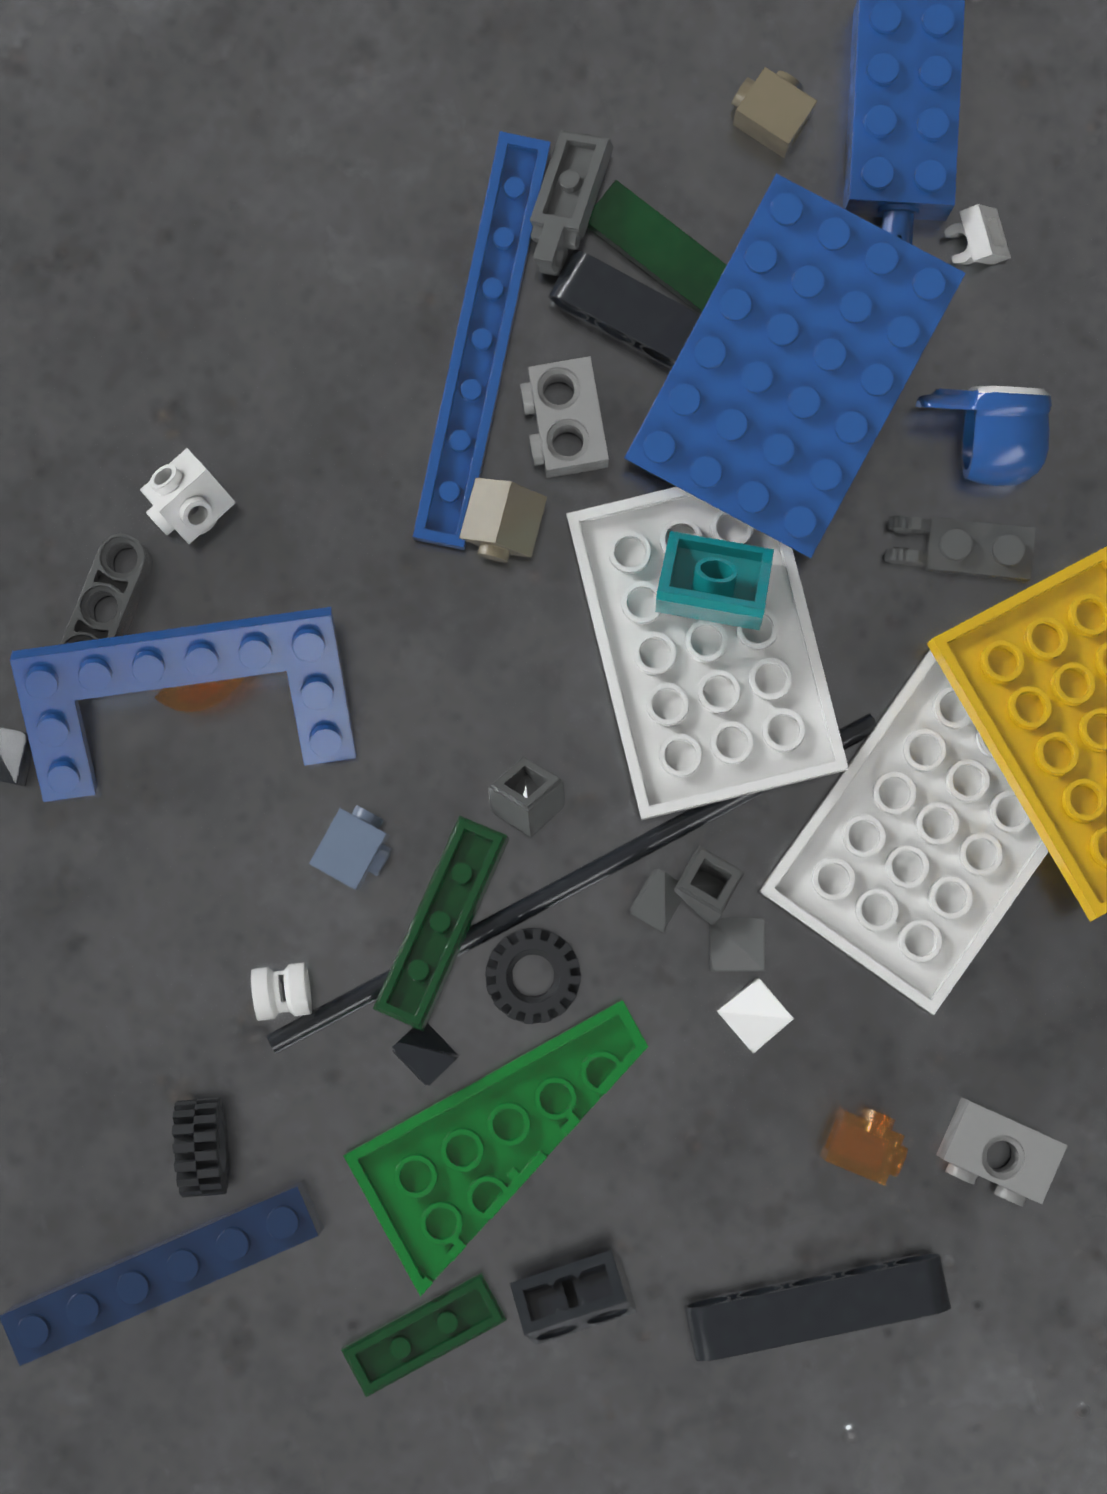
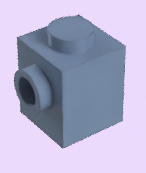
M358 805L355 806L352 813L339 808L309 864L351 888L360 890L369 872L375 876L379 875L392 851V848L385 845L390 835L379 829L384 819Z

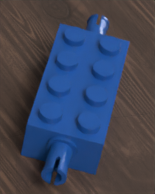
M857 0L852 24L843 209L861 217L883 218V230L913 245L914 219L946 221L955 206L965 0Z

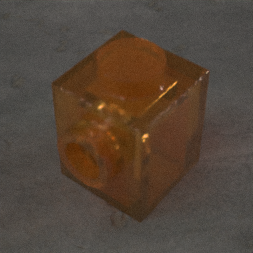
M839 1107L820 1157L826 1162L885 1186L889 1175L897 1177L907 1156L908 1147L902 1145L905 1135L892 1129L896 1119L867 1107L863 1116Z

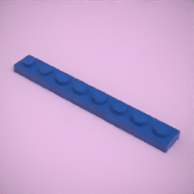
M502 131L499 132L412 536L414 540L465 550L467 541L459 537L475 478H480L531 242L533 226L530 218L545 177L551 149L550 141Z

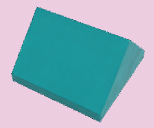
M670 531L657 589L655 612L760 630L765 611L774 549Z

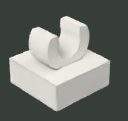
M977 204L959 211L962 223L952 224L944 231L945 236L954 239L965 235L968 241L964 252L952 256L953 263L968 265L978 262L994 265L1011 258L996 208Z

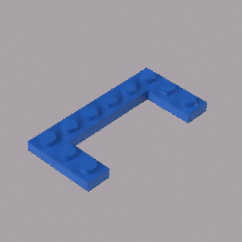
M332 607L12 651L10 657L43 802L96 795L97 782L78 700L287 671L304 766L356 759V745Z

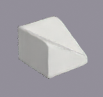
M758 977L753 979L717 1010L719 1015L752 1053L760 1049L794 1019Z

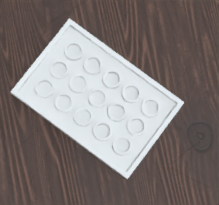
M678 487L566 513L641 821L849 769L792 548ZM670 531L774 549L765 611L760 630L655 612L657 589Z
M929 650L879 720L877 726L848 764L849 769L843 771L759 892L924 1010L934 1015L1049 851L931 650Z

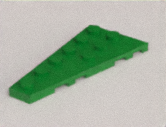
M622 999L343 1155L420 1297L547 1159L548 1155L578 1125L599 1099L609 1091L648 1048L644 1037Z

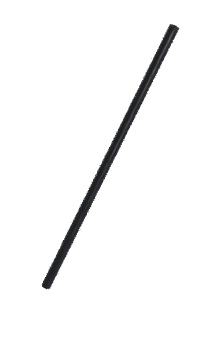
M871 713L839 729L844 750L868 738L877 726ZM769 790L691 808L473 924L468 930L457 957ZM390 969L312 1010V1014L303 1015L266 1035L273 1051L277 1054L376 1001Z

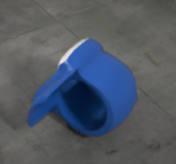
M974 386L968 390L935 389L931 394L922 395L917 398L916 407L964 410L962 470L965 479L990 486H1015L1026 482L1037 474L1046 462L1049 450V412L1052 402L1051 395L1044 389L1011 386Z

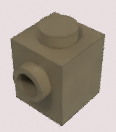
M764 67L756 81L747 77L734 96L731 104L737 107L733 125L785 158L813 117L817 100L803 92V85L792 75L784 71L774 73Z
M475 478L459 538L479 546L477 555L490 560L507 563L509 555L531 557L547 496L512 481Z

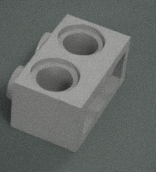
M591 356L528 367L529 382L520 384L525 415L535 413L538 433L529 435L534 466L544 465L546 478L608 468L609 457ZM554 382H564L572 388L574 395L565 404H552L544 396L547 386ZM566 432L577 435L583 443L581 450L573 456L560 455L552 445L558 435Z

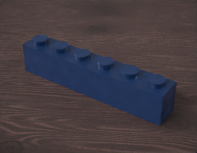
M303 1179L14 1305L0 1315V1321L18 1364L22 1366L318 1237L323 1231L324 1226Z

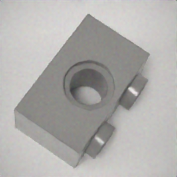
M961 1097L936 1155L949 1162L945 1172L975 1185L978 1176L998 1184L994 1192L995 1195L1024 1207L1027 1198L1043 1204L1068 1145ZM1007 1141L1012 1152L1009 1163L1000 1169H992L987 1162L988 1149L995 1142Z

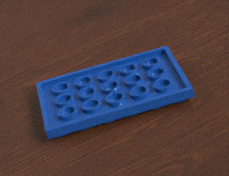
M776 173L624 459L811 559L966 273Z

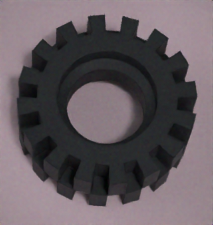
M526 928L515 931L502 939L490 954L485 971L486 988L494 1002L493 1004L498 1010L506 1014L508 1018L524 1022V1024L546 1023L561 1016L574 1002L581 982L580 965L571 946L561 936L549 930L539 928ZM527 955L542 956L553 967L554 982L551 988L543 995L536 997L524 995L518 991L513 983V968L521 958Z
M217 1097L176 1101L174 1104L175 1111H173L172 1116L174 1122L172 1126V1135L174 1137L172 1149L173 1154H175L174 1171L177 1172L176 1183L177 1187H179L180 1196L185 1198L226 1194L229 1185V1150L227 1147L226 1116H224L222 1099Z

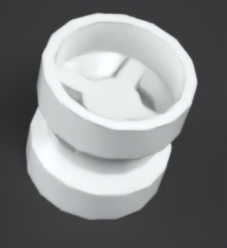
M305 962L288 964L285 970L273 971L269 967L251 970L252 998L258 1021L275 1019L279 1013L290 1012L294 1016L312 1014L310 981Z

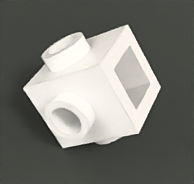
M188 448L172 462L156 470L150 481L140 489L153 505L146 512L147 515L167 536L175 529L188 544L193 542L199 535L208 532L216 524L217 519L236 503Z

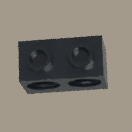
M613 1250L510 1283L524 1336L536 1345L637 1312L623 1263Z

